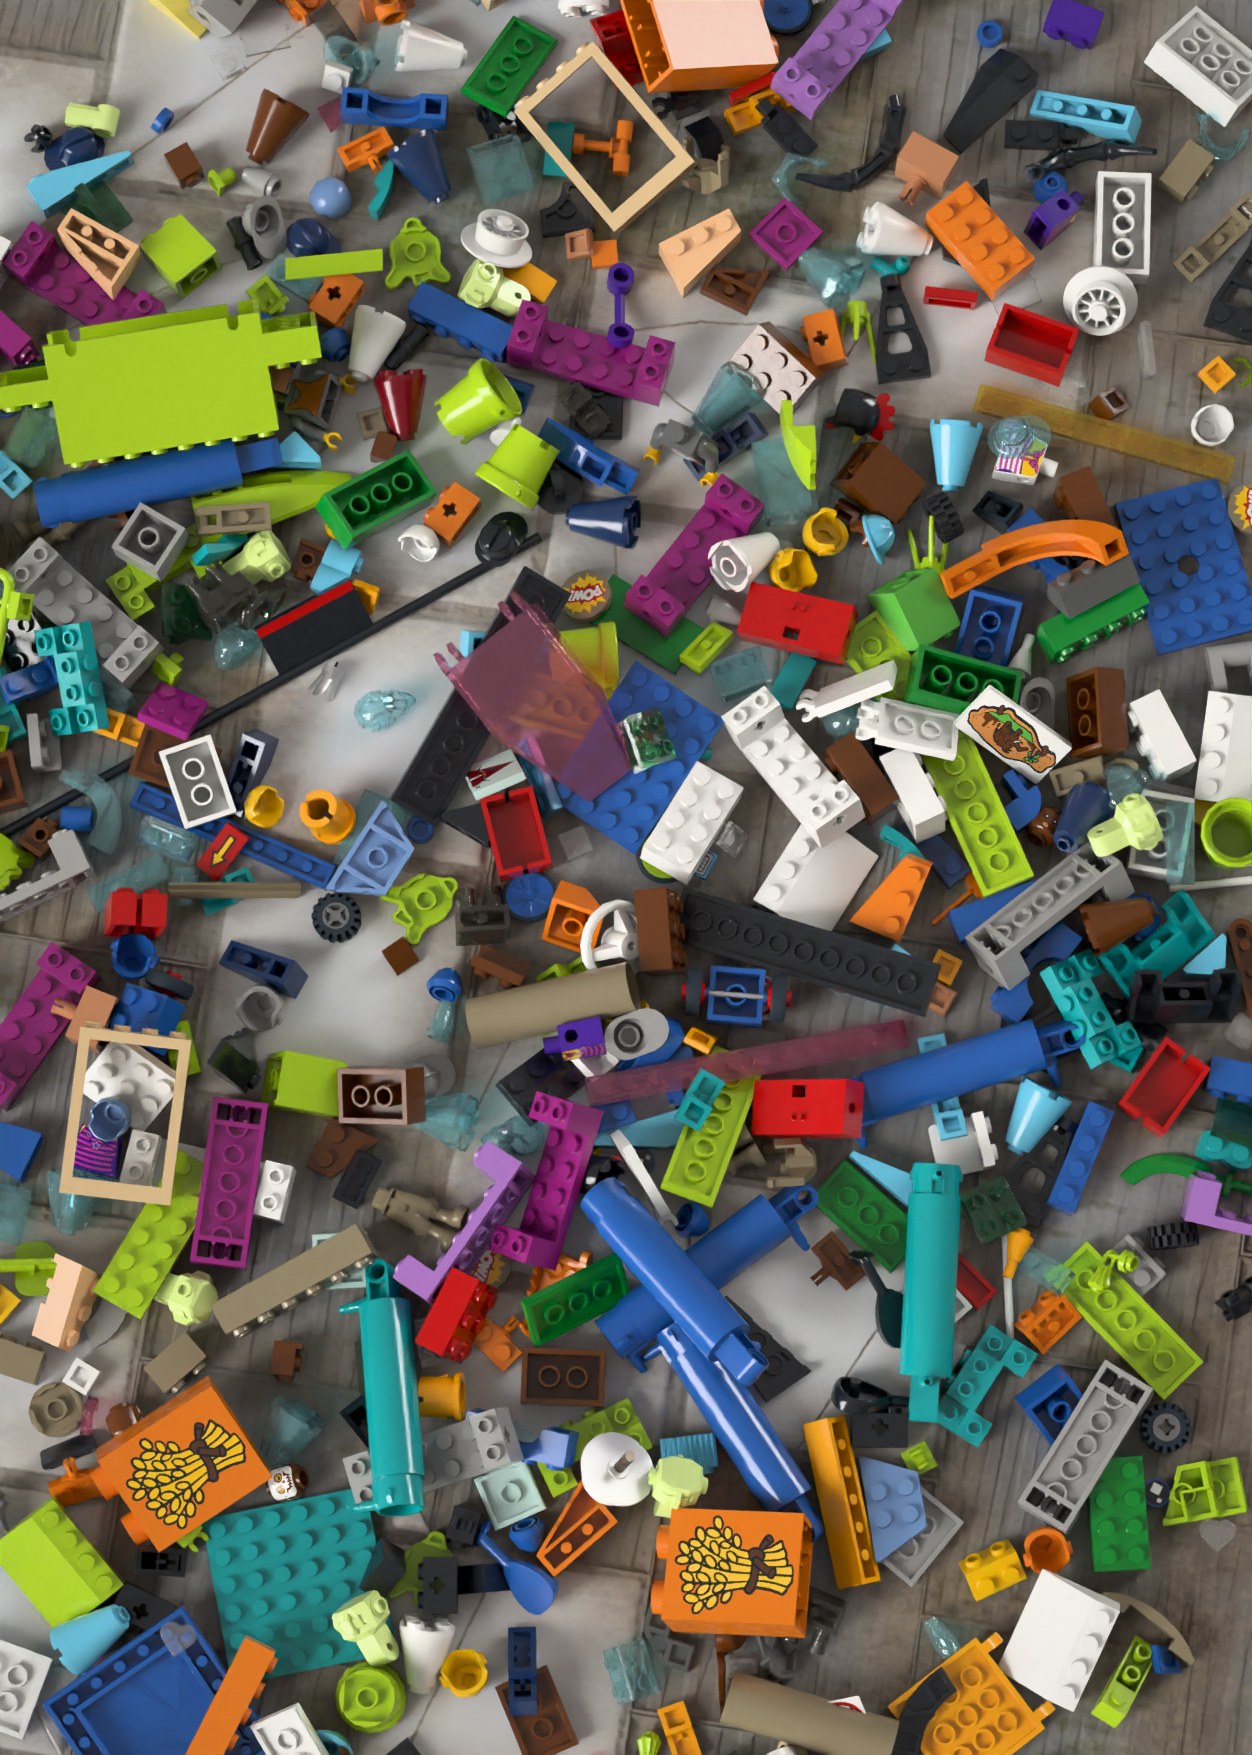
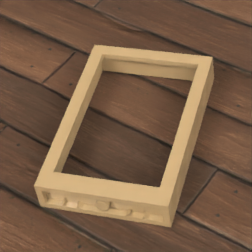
M592 41L590 44L586 42L576 51L577 55L570 62L566 60L561 63L556 69L557 73L551 79L547 77L542 80L536 87L538 90L532 96L527 95L517 103L516 106L518 108L514 113L611 229L619 234L698 164L602 49ZM592 57L676 156L614 212L606 206L529 114Z
M87 1021L86 1026H80L59 1193L170 1206L191 1048V1039L186 1038V1033L170 1031L169 1036L158 1035L159 1030L142 1028V1033L132 1032L131 1026L114 1024V1029L103 1028V1023ZM90 1039L179 1050L161 1187L72 1177Z

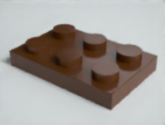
M145 724L128 774L171 789L159 751L194 739L188 738L185 741ZM215 747L217 756L220 759L222 749Z
M547 1665L537 1669L538 1715L509 1716V1681L495 1687L522 1755H554L579 1744Z

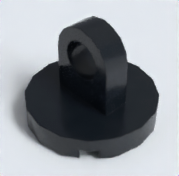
M554 462L538 492L539 500L537 506L553 515L566 514L567 509H571L573 504L580 503L583 498L584 480L582 476L562 462Z

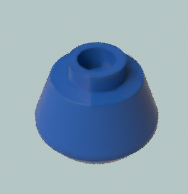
M1053 171L1045 175L1043 179L1035 180L1033 184V194L1041 204L1061 190L1067 194L1069 191L1066 179L1061 174Z
M333 328L319 339L322 357L331 362L336 360L341 362L350 353L348 350L350 342L345 330L342 328Z
M452 968L437 970L426 984L429 994L434 999L445 1003H451L460 999L463 993L461 977Z
M696 1202L684 1204L676 1214L678 1225H674L677 1234L682 1238H697L705 1234L709 1229L710 1221L708 1214Z
M535 1516L521 1519L513 1524L509 1537L521 1550H526L527 1552L537 1551L545 1541V1522Z

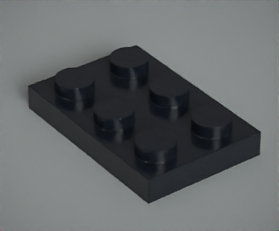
M543 1048L496 1084V1087L529 1127H532L538 1122V1120L529 1118L536 1091L569 1099L589 1084L590 1081L571 1060H563L562 1052L545 1054Z

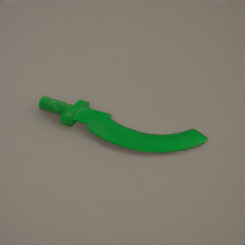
M1156 1154L1144 1157L1129 1165L1121 1173V1178L1135 1185L1142 1179L1154 1174L1172 1173L1189 1178L1190 1173L1197 1175L1198 1170L1213 1173V1169L1202 1162L1185 1156ZM1228 1171L1227 1176L1214 1173L1216 1179L1222 1183L1221 1197L1228 1198L1230 1190L1252 1195V1184L1232 1180L1236 1172Z

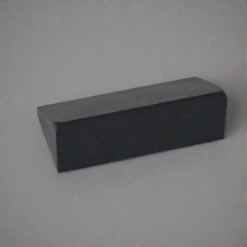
M87 1431L40 1452L42 1468L50 1471L62 1466L66 1458L68 1461L69 1457H73L76 1460L95 1452L98 1446L93 1433Z

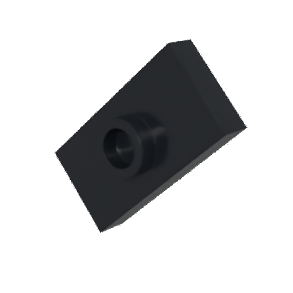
M357 1148L332 1197L358 1209L382 1160Z

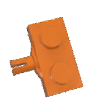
M384 126L337 148V151L349 173L369 164L373 172L378 174L377 167L379 171L383 169L379 158L385 156L395 145Z
M486 1315L484 1327L476 1335L473 1343L502 1372H505L522 1354V1350L513 1342L510 1335L521 1322L512 1315L501 1327Z
M69 1457V1461L67 1458L63 1461L67 1474L48 1482L51 1496L54 1495L63 1507L102 1495L90 1475V1472L99 1466L78 1470L73 1457Z

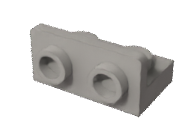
M38 713L27 714L32 769L35 773L61 771L60 736L53 737L50 718L41 719Z
M1127 1234L1111 1250H1115L1118 1255L1124 1250L1134 1252L1139 1258L1138 1267L1134 1272L1125 1273L1119 1271L1118 1263H1115L1113 1269L1143 1297L1166 1275L1163 1271L1165 1266L1156 1256L1151 1258L1144 1251L1146 1246L1137 1236L1131 1237ZM1108 1257L1106 1261L1110 1264L1112 1260Z

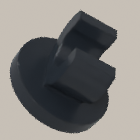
M35 124L31 127V133L25 135L24 141L32 142L35 139L36 145L31 151L33 153H40L45 147L49 148L53 144V136L46 126Z

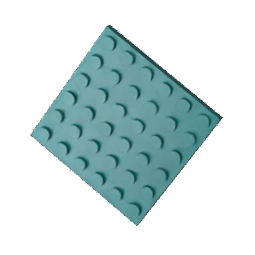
M352 1489L216 1516L203 1523V1530L209 1538L206 1546L229 1667L246 1635L276 1649L274 1657L278 1658V1661L271 1674L265 1672L262 1680L365 1659L357 1643L344 1640L341 1633L334 1628L332 1615L344 1603L366 1593L359 1589V1585L377 1544L371 1511L365 1513L354 1512L353 1506L356 1503ZM389 1614L385 1623L395 1638L391 1615Z

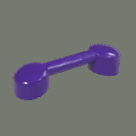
M625 263L612 265L609 269L606 283L607 289L614 295L615 323L609 327L607 340L612 346L617 348L630 346L635 333L634 329L625 323V295L631 291L634 280V271Z

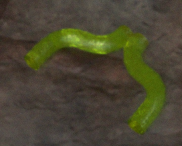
M1243 357L1234 358L1235 362L1242 361L1251 370L1248 373V380L1240 383V387L1249 385L1252 380V366Z

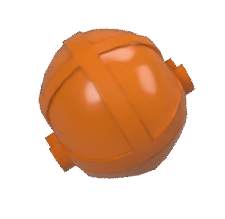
M1037 1526L1028 1534L1024 1541L1026 1554H1023L1025 1566H1030L1037 1573H1041L1042 1568L1055 1574L1058 1573L1070 1561V1554H1074L1070 1541L1066 1542L1063 1533L1054 1527Z

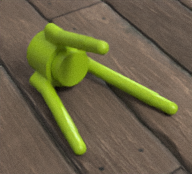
M850 301L847 303L846 311L842 312V322L840 325L842 337L844 336L847 322H849V326L854 327V340L857 341L859 339L860 327L864 326L865 323L873 364L876 366V345L871 325V313L867 312L868 305L863 301Z
M930 515L928 557L922 558V563H920L911 529H907V536L915 569L935 568L941 580L939 573L945 571L949 542L943 544L938 562V558L934 557V516Z

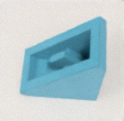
M294 431L279 444L284 464L269 467L322 469V461L320 456Z
M1222 933L1180 972L1182 977L1210 979L1213 970L1225 968L1226 936Z

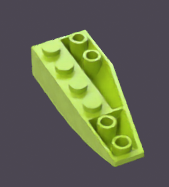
M295 470L242 476L243 486L191 497L194 514L195 509L199 507L270 502L271 523L274 524L315 508L324 493L351 480L352 477L351 473ZM216 516L209 517V525H217ZM250 532L231 533V534H247V533H250ZM224 534L200 537L202 544L216 543Z

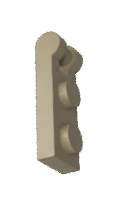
M270 502L199 507L195 509V517L198 518L199 526L196 527V533L199 537L272 530ZM216 516L217 525H209V517Z

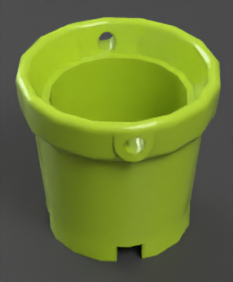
M479 358L469 368V373L434 403V406L441 405L442 409L436 413L444 427L453 437L458 434L464 437L460 443L465 445L498 424L516 419L522 413L520 400L510 382L493 363L483 358Z
M514 423L509 433L487 462L483 461L474 474L527 508L534 510L539 500L538 492L560 451L522 426Z
M614 621L600 622L596 627L549 632V665L552 669V673H550L551 685L600 687L603 691L612 692L618 688V641Z
M1230 797L1218 801L1207 811L1201 824V848L1213 866L1222 870H1234L1245 866H1252V801L1246 798Z
M367 1661L358 1662L346 1669L338 1681L335 1692L336 1709L343 1722L355 1731L366 1734L385 1732L396 1725L405 1712L408 1701L406 1683L400 1673L388 1663L375 1668Z

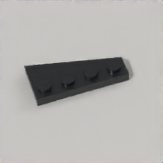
M727 1295L725 1296L727 1301L750 1326L747 1337L751 1341L760 1343L761 1349L759 1351L768 1360L769 1366L753 1383V1386L765 1403L812 1372L806 1365L800 1363L787 1348H783L774 1340L770 1333L756 1324L753 1318Z

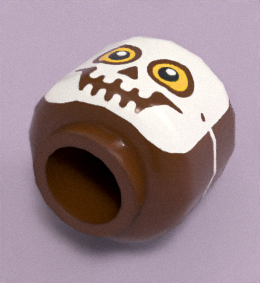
M296 1463L274 1467L270 1470L272 1478L266 1481L268 1494L273 1496L278 1502H287L302 1497L309 1486L306 1470Z

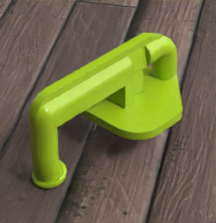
M25 1242L17 1247L15 1258H0V1272H15V1286L20 1294L24 1296H46L50 1291V1288L46 1286L48 1278L54 1277L58 1264L53 1262L55 1253L60 1254L46 1242Z

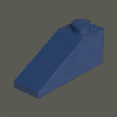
M258 729L242 733L226 781L237 811L235 815L243 817L245 814L244 802L248 793L255 787L260 786L267 773L279 741L278 738Z
M233 940L230 941L219 961L221 966L259 985H269L279 994L294 999L297 998L309 977L295 960Z

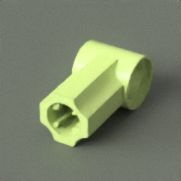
M70 102L65 113V124L68 127H85L103 138H114L121 111L107 104L93 107Z

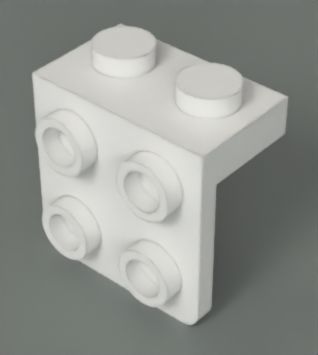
M983 1111L972 1113L970 1117L964 1118L968 1136L941 1141L936 1124L929 1127L928 1133L935 1163L959 1165L962 1175L991 1169L995 1166L994 1160L999 1159L996 1145L990 1144L988 1134L992 1133L989 1117L984 1118Z

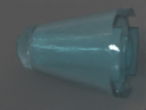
M724 362L693 413L691 419L694 423L691 427L712 436L759 404L763 398Z

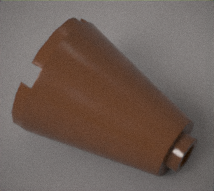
M264 88L259 99L245 150L250 153L248 159L259 165H262L263 162L269 164L307 120L308 112Z
M1145 897L1087 903L1078 906L1089 942H1092L1094 948L1092 950L1095 957L1102 956L1154 923L1153 917L1157 916L1153 901L1147 902Z

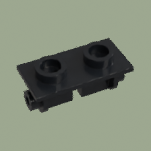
M1252 1276L1247 1278L1243 1285L1235 1290L1226 1291L1219 1300L1214 1302L1215 1305L1224 1311L1222 1314L1227 1322L1231 1320L1236 1321L1250 1312L1246 1302L1250 1300L1252 1304Z

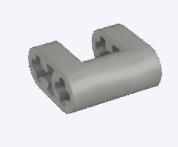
M1252 641L1205 647V661L1211 691L1228 693L1225 668L1247 665L1252 688Z

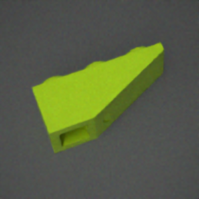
M1135 1635L1100 1694L1091 1712L1092 1715L1113 1728H1116L1125 1718L1153 1664L1151 1644Z

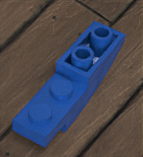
M548 417L538 434L539 438L560 451L556 459L601 487L603 484H606L627 495L639 474L640 469L593 445L595 441Z
M54 655L47 656L40 663L0 677V694L6 705L23 699L29 701L59 688Z

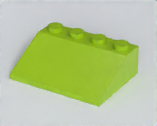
M54 1495L49 1497L0 1538V1565L52 1628L89 1613L124 1585V1579Z

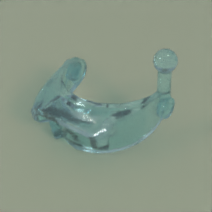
M1197 113L1195 120L1201 122L1198 145L1213 154L1216 159L1226 162L1230 161L1235 153L1246 143L1249 135L1247 127L1244 126L1239 137L1234 143L1229 146L1218 147L1212 143L1207 134L1206 126L1209 114Z
M787 152L772 181L779 188L783 197L798 206L802 202L795 198L788 188L790 171L801 162H811L815 166L825 168L827 166L825 159L819 160L815 158L813 160L801 154Z

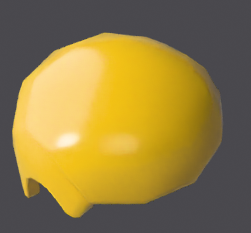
M260 785L248 793L244 802V810L247 819L251 823L261 828H271L278 823L283 814L285 803L276 794L278 793L276 789L268 785Z

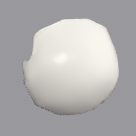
M1218 404L1205 406L1192 419V435L1202 445L1209 447L1219 445L1226 441L1234 429L1233 416L1224 406Z
M414 524L409 526L398 538V541H402L401 550L408 551L411 557L419 562H429L439 553V539L436 533L426 525Z

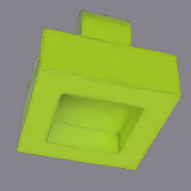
M177 652L173 653L170 658L161 653L154 660L152 673L164 683L174 687L179 682L182 671L181 662L184 658Z
M925 1441L900 1453L907 1469L916 1471L919 1475L938 1466Z
M200 1525L176 1542L183 1548L188 1545L192 1551L198 1552L199 1549L193 1544L194 1539L202 1537L207 1542L209 1538L202 1531L203 1527Z

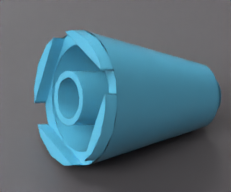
M935 419L930 420L937 485L943 486L942 491L958 492V487H964L983 430L982 423H977V428H975L973 425H970L971 421L940 419V424H936Z
M1023 1076L1005 1137V1141L1009 1143L1007 1148L1019 1155H1022L1023 1152L1029 1153L1072 1103L1064 1095L1046 1085L1043 1086L1039 1083L1037 1085L1038 1081L1027 1076Z
M112 1604L63 1622L50 1630L52 1647L54 1650L59 1648L63 1655L59 1660L70 1672L79 1676L90 1670L129 1628L130 1616L124 1607Z

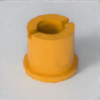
M322 789L310 792L306 796L307 800L305 803H301L299 811L301 820L310 828L312 834L320 842L337 844L344 841L352 833L356 825V813L353 806L345 799L334 796L329 791ZM327 809H329L328 812L331 815H333L331 819H328L327 817L320 819L322 814Z
M456 1372L455 1376H448V1373L440 1376H420L418 1396L423 1397V1401H419L420 1417H439L448 1420L449 1417H455L456 1421H463L466 1410L464 1373Z

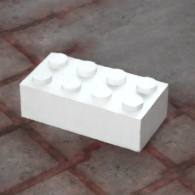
M1098 171L1095 181L1093 267L1106 266L1117 269L1124 273L1133 284L1146 285L1149 277L1151 173Z
M697 761L643 846L640 858L687 885L739 802L744 787Z

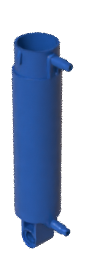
M231 438L221 439V443L217 445L205 446V442L196 443L192 449L178 450V448H173L162 454L153 455L151 453L137 458L124 459L61 473L60 477L52 479L44 477L32 483L42 526L56 528L61 523L70 521L78 523L135 510L140 502L149 507L243 486L242 473L284 463L278 438L238 447L234 446Z
M1032 1019L863 1071L861 1075L849 1078V1080L864 1083L861 1138H856L860 1148H866L868 1142L864 1126L1047 1069L1053 1087L1059 1088L1062 1083L1056 1055L1081 1047L1085 1040V1034L1075 1041L1074 1037H1064L1068 1030L1079 1029V1027L1071 1024L1072 1022L1062 1019L1035 1028Z
M610 1177L592 1187L583 1198L580 1206L589 1222L597 1227L598 1234L710 1362L721 1361L739 1382L749 1387L752 1386L769 1366V1363L759 1351L761 1349L760 1343L751 1341L747 1337L750 1331L748 1323L641 1201L625 1189L626 1186L617 1178Z
M806 1183L804 1186L785 1187L769 1200L760 1194L684 1252L713 1285L720 1290L791 1236L803 1251L809 1250L810 1245L796 1221L816 1206L818 1193L812 1186ZM807 1190L806 1197L798 1200L800 1192ZM640 1283L620 1298L616 1306L594 1322L621 1359L626 1357L640 1373H645L647 1367L638 1352L654 1340L658 1333L675 1321L644 1285Z
M676 1322L658 1333L656 1344L642 1354L643 1361L647 1362L663 1353L763 1511L804 1513L812 1523L811 1543L819 1540L824 1534V1525L804 1494L812 1489V1487L748 1387L739 1382L721 1361L710 1362Z

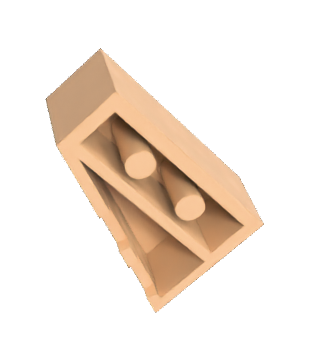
M71 208L57 229L60 243L114 301L141 260L140 247Z
M727 209L659 243V255L683 298L689 293L690 289L701 281L741 241V229L730 209Z
M55 1253L53 1262L58 1264L54 1277L48 1278L46 1286L50 1288L46 1303L41 1302L32 1335L70 1353L79 1340V1333L84 1323L91 1315V1308L98 1296L93 1290L102 1275Z

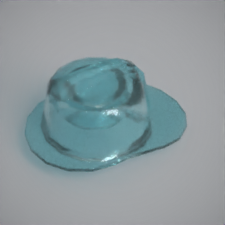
M338 35L329 37L325 42L324 57L326 62L330 60L353 68L351 81L356 84L364 83L368 75L380 64V59L375 57L372 47L366 42L352 41Z
M1035 415L1008 416L1003 418L990 428L987 435V443L990 450L996 456L1004 459L1041 453L1048 447L1051 441L1049 425L1042 418Z

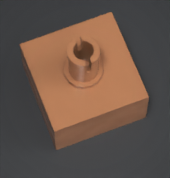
M913 131L897 157L895 176L907 182L903 191L898 196L902 202H905L907 199V204L913 205L922 190L941 200L956 174L959 156Z
M86 986L78 1005L57 996L54 1002L64 1008L52 1005L51 1013L72 1020L65 1036L73 1044L78 1045L80 1026H86L87 1021L103 1023V1028H107L119 999ZM90 1039L89 1050L100 1054L109 1041Z

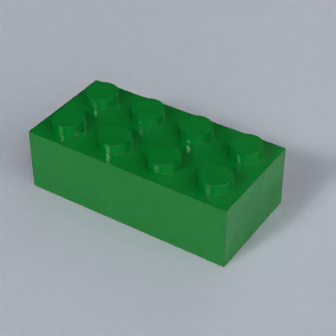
M408 449L324 493L315 508L344 551L430 506L438 491Z
M1137 583L1071 619L1060 613L1039 625L1035 638L1050 664L1057 661L1059 664H1062L1073 657L1072 653L1079 649L1083 652L1087 651L1097 644L1096 640L1102 637L1109 639L1120 632L1119 628L1126 624L1132 627L1143 620L1142 616L1147 613L1146 610L1150 601L1140 584Z
M920 644L911 656L903 702L961 715L991 685L1018 704L1023 672Z
M1143 1456L1113 1457L1086 1500L1091 1572L1151 1569Z

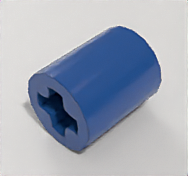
M62 807L61 830L67 829L69 831L72 829L73 831L92 832L94 825L93 808Z

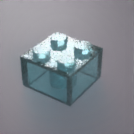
M516 133L466 149L479 195L484 205L535 190L522 143Z

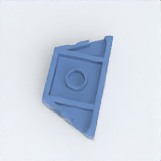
M383 800L380 802L327 885V890L331 892L387 896L415 852V849L391 813L386 802Z
M862 1456L859 1457L870 1529L876 1563L880 1564L897 1549L900 1550L907 1545L913 1537H917L927 1530L928 1525L918 1472Z

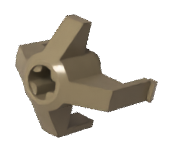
M693 136L684 138V148L698 165L688 173L689 177L682 179V184L701 194H712L728 185V173L731 170L730 147L721 144V153L718 154L719 159L717 163L711 159L695 158Z
M801 1138L774 1139V1143H762L763 1153H785V1162H780L781 1174L789 1175L767 1178L768 1188L804 1186L815 1176L817 1172L816 1154Z

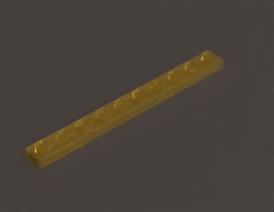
M983 384L979 386L972 410L973 412L1206 479L1219 480L1220 483L1227 485L1230 482L1237 458Z

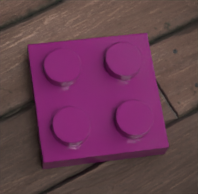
M784 197L749 233V238L783 269L788 271L823 235V231Z
M160 681L139 711L137 720L186 741L207 711L209 702Z

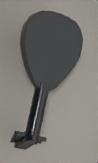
M853 1250L848 1254L851 1260L849 1263L854 1269L859 1266L862 1267L877 1293L875 1304L877 1331L883 1342L889 1347L900 1348L903 1294L886 1288L870 1261V1258L874 1256L873 1252Z
M840 1377L834 1383L831 1392V1400L834 1406L848 1413H872L888 1409L891 1406L909 1407V1396L891 1395L884 1389L858 1378Z

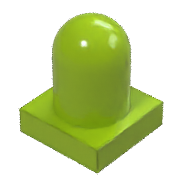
M231 167L225 168L218 173L214 169L208 171L207 181L218 197L224 195L225 187L237 179V172Z

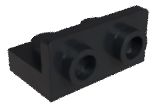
M517 103L506 118L481 104L476 109L478 121L483 125L488 135L489 143L494 147L497 154H502L508 146L527 142L533 136L514 113L518 108L516 106Z

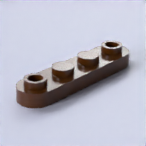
M1240 918L1234 920L1229 925L1227 938L1235 968L1241 971L1243 980L1241 991L1248 1017L1252 1021V923L1247 919ZM1236 930H1243L1245 937H1237Z

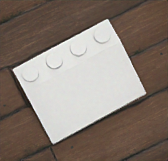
M1197 6L1156 41L1144 61L1154 72L1158 73L1223 127H1226L1252 100V50Z
M1209 691L1194 799L1218 802L1230 797H1237L1252 801V696Z
M801 824L754 897L753 905L768 913L832 931L879 856L846 831L821 848Z
M1042 1568L998 1667L1004 1674L1043 1698L1074 1712L1118 1617L1120 1603Z

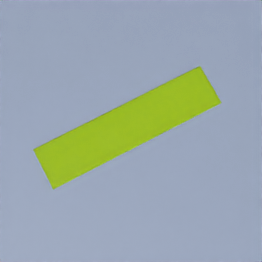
M383 249L285 258V280L383 271Z

